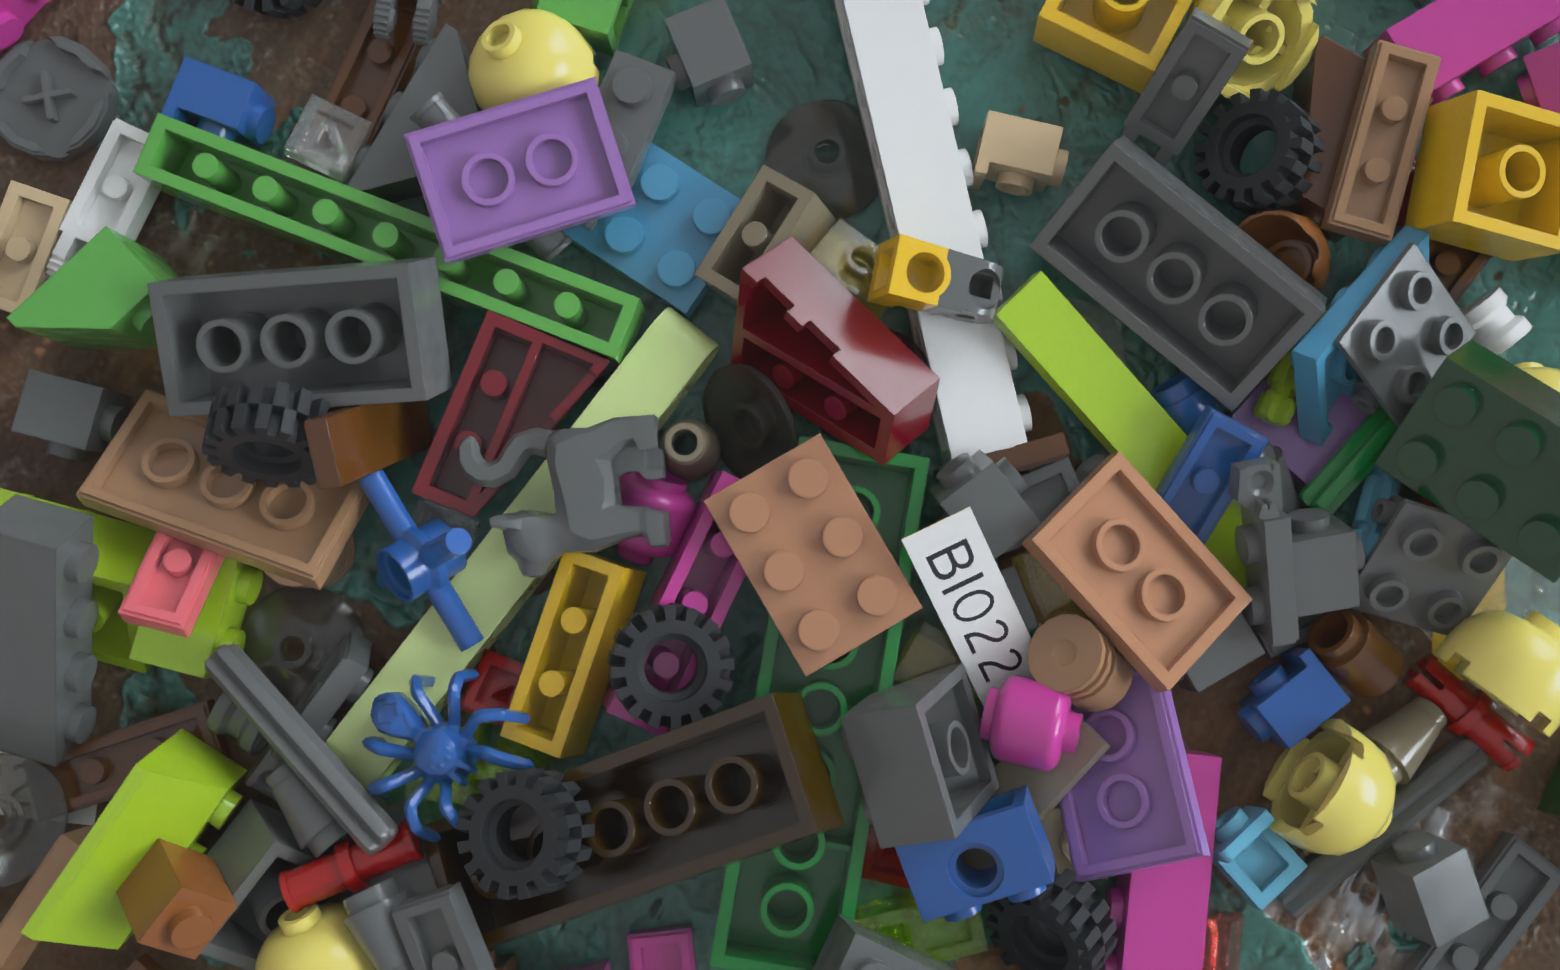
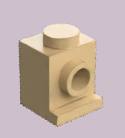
M988 110L980 130L972 164L973 185L967 188L979 191L984 180L996 182L995 187L998 190L1016 196H1029L1033 191L1042 193L1046 186L1059 188L1064 177L1069 151L1059 149L1064 127Z

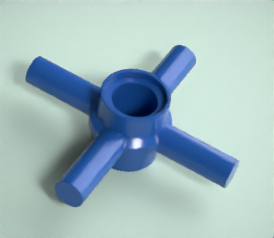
M383 469L358 481L394 540L393 543L376 553L378 567L376 581L378 585L385 590H391L397 598L406 603L426 593L461 652L483 640V635L449 581L450 577L466 568L467 558L465 553L469 551L472 544L470 534L463 528L451 529L440 519H432L424 525L417 527Z

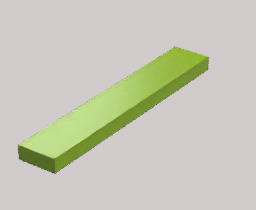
M1042 271L1034 273L996 310L993 323L1110 454L1120 451L1152 488L1156 490L1188 436ZM1233 498L1205 546L1242 587H1247L1246 565L1240 561L1235 545V528L1242 525L1241 504Z

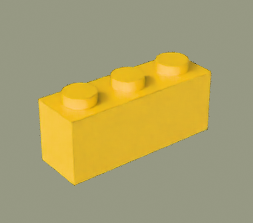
M591 552L565 553L562 555L509 707L511 710L527 713L530 716L529 723L521 724L504 721L500 736L559 759L585 754L610 681L608 675L610 673L609 663L607 660L609 649L612 650L615 641L613 637L619 628L622 629L629 622L628 618L633 615L647 572Z

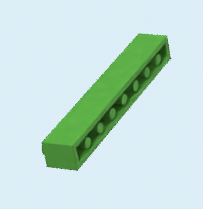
M160 113L155 118L133 170V173L164 193L345 263L436 257L441 300L486 316L487 311L490 310L605 358L614 367H618L632 350L647 314L641 299L508 247L447 265L430 217Z

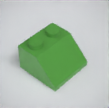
M105 226L6 318L16 328L76 349L158 350L147 283L178 278L180 276L159 254Z

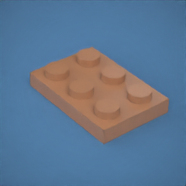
M820 433L704 500L705 505L805 676L812 674L923 608Z
M1120 451L1107 456L1021 543L1156 692L1170 691L1253 599Z

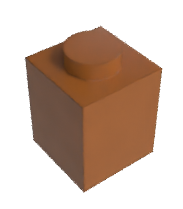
M160 838L157 839L116 891L137 943L193 960L199 956L238 906L213 857Z

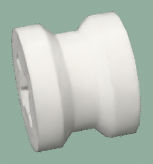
M1499 286L1482 294L1460 310L1476 333L1472 340L1497 355L1518 342L1533 327L1524 316L1514 315L1506 306L1508 296Z

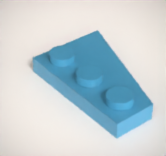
M1405 225L1386 247L1380 246L1377 248L1361 275L1350 287H1343L1338 291L1326 314L1292 347L1290 362L1294 366L1300 438L1321 447L1334 428L1332 423L1328 422V413L1341 394L1349 398L1354 396L1353 385L1357 379L1361 378L1334 341L1409 243H1415L1429 263V232Z

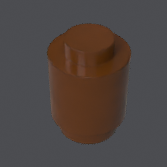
M1342 609L1322 613L1315 619L1308 631L1307 641L1311 651L1332 676L1357 696L1371 698L1385 693L1396 684L1403 672L1405 657L1401 648L1359 612Z

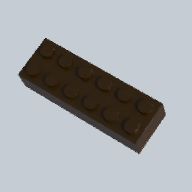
M770 693L562 772L564 777L561 782L574 781L581 788V791L573 797V800H588L592 811L580 816L582 825L595 823V836L582 838V845L593 848L589 860L576 863L583 871L576 879L566 881V887L560 890L518 900V898L510 900L496 898L498 890L486 893L477 886L485 874L469 877L464 868V865L474 860L472 852L459 854L457 842L469 840V834L455 829L445 817L425 824L436 830L441 839L435 843L424 839L436 888L461 882L486 947L489 949L836 829L845 824L802 694ZM522 805L512 815L510 839L516 853L521 858L532 860L540 853L543 843V828L535 810L529 806ZM467 808L459 811L458 814L461 817L473 815V811Z

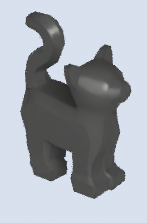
M654 414L615 417L588 428H570L553 431L534 427L515 433L494 461L483 459L476 438L471 435L463 438L457 448V463L463 476L480 487L496 488L514 479L531 455L547 459L554 490L556 512L552 514L528 509L489 518L491 528L503 531L507 552L517 562L523 576L535 578L545 575L551 563L565 553L598 552L630 538L644 537L651 547L660 548L668 547L669 542H672L669 512L653 509L649 506L622 505L620 476L628 472H639L646 480H657L666 477L664 450L658 448V417Z

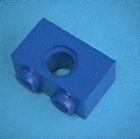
M1027 785L993 795L956 839L895 847L923 922L944 917L946 922L961 921L978 913L983 907L982 904L1007 897L1009 902H1023L1040 895L1046 890L1047 884L1054 883L1055 857ZM971 848L983 849L993 856L996 864L988 869H975L965 863L961 853Z

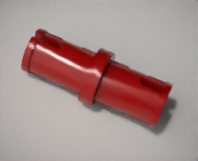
M1433 653L1423 656L1415 664L1435 681L1434 684L1420 672L1416 673L1411 668L1405 674L1402 680L1404 685L1413 689L1419 696L1430 700L1442 710L1447 718L1445 727L1454 735L1463 733L1466 737L1475 741L1479 748L1496 762L1503 772L1513 770L1522 761L1502 745V741L1525 757L1531 754L1535 743L1529 737H1525L1491 707L1493 701L1491 697L1481 689L1474 691L1438 661V658Z
M405 819L397 825L398 833L384 849L371 855L364 853L351 838L335 844L334 852L279 874V885L283 898L289 909L293 913H298L307 906L347 889L354 894L369 888L370 879L412 861L424 859L420 838L410 830Z

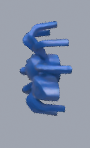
M475 669L457 671L451 676L448 685V722H444L442 716L423 690V687H433L435 683V677L413 674L410 678V692L418 706L402 692H386L375 697L370 715L377 730L390 737L412 741L415 743V748L387 743L383 737L376 736L366 737L362 741L363 746L374 754L414 761L415 765L411 768L371 782L368 785L367 792L387 798L390 790L422 776L424 778L423 782L405 802L404 813L408 826L414 835L433 843L438 842L441 837L436 830L420 822L417 807L434 787L435 783H439L440 787L439 810L445 819L457 829L458 819L461 816L452 806V782H456L464 787L468 785L466 777L471 773H477L478 768L476 765L478 759L513 770L534 768V764L530 759L478 745L473 737V733L479 724L483 722L509 721L528 724L530 716L527 713L504 708L479 709L473 712L463 728L460 727V692L462 684L478 679L480 675ZM421 710L424 712V714L426 715V717H427V718L429 719V721L431 722V724H432L431 726H428V725H427L426 720H425V718H424V716H423ZM458 830L469 834V831L467 830Z

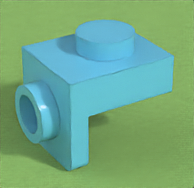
M1245 805L1241 809L1239 806H1234L1216 819L1212 863L1253 908L1262 911L1308 866L1282 837L1271 831L1268 827L1274 822L1275 818L1266 808Z

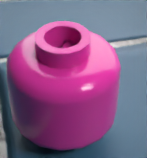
M667 470L666 477L657 480H646L639 472L627 473L620 477L622 505L649 506L653 509L669 512L672 542H669L668 547L660 548L651 547L644 537L630 538L617 543L616 553L634 563L649 565L654 557L668 558L676 553L695 512L694 498L686 491L688 482Z
M1013 675L1005 680L1001 688H990L981 720L980 739L989 741L991 754L999 761L1039 771H1050L1058 764L1062 751L1071 754L1076 753L1083 714L1071 712L1072 698L1069 697V694L1055 692L1036 682L1035 679Z

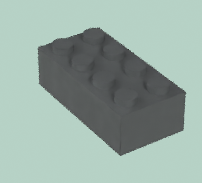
M1122 136L1112 142L1029 246L1231 411L1243 401L1325 312L1327 297L1126 136Z
M436 257L193 275L147 283L169 417L209 415L212 398L216 396V391L222 386L229 389L231 382L239 380L248 387L251 386L252 379H264L267 387L276 388L277 381L290 383L288 391L296 393L301 388L313 392L311 401L323 398L329 403V407L427 401L453 388Z

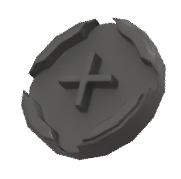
M46 36L50 40H40L35 43L29 39L15 45L0 59V135L15 149L42 161H70L90 153L105 138L117 115L118 90L110 69L87 47L63 36Z

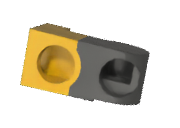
M899 234L878 245L867 302L891 308L901 306L932 315L938 313L944 317L963 322L990 324L994 322L1004 270L996 263Z

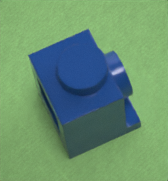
M185 56L161 114L235 142L236 139L258 147L259 144L266 142L272 133L275 123L274 107L276 102L256 82Z
M1293 647L1280 653L1279 655L1286 665L1282 667L1280 663H1275L1257 674L1248 684L1252 692L1238 702L1242 708L1236 713L1238 720L1259 743L1263 744L1268 740L1271 744L1291 749L1351 701L1310 648Z

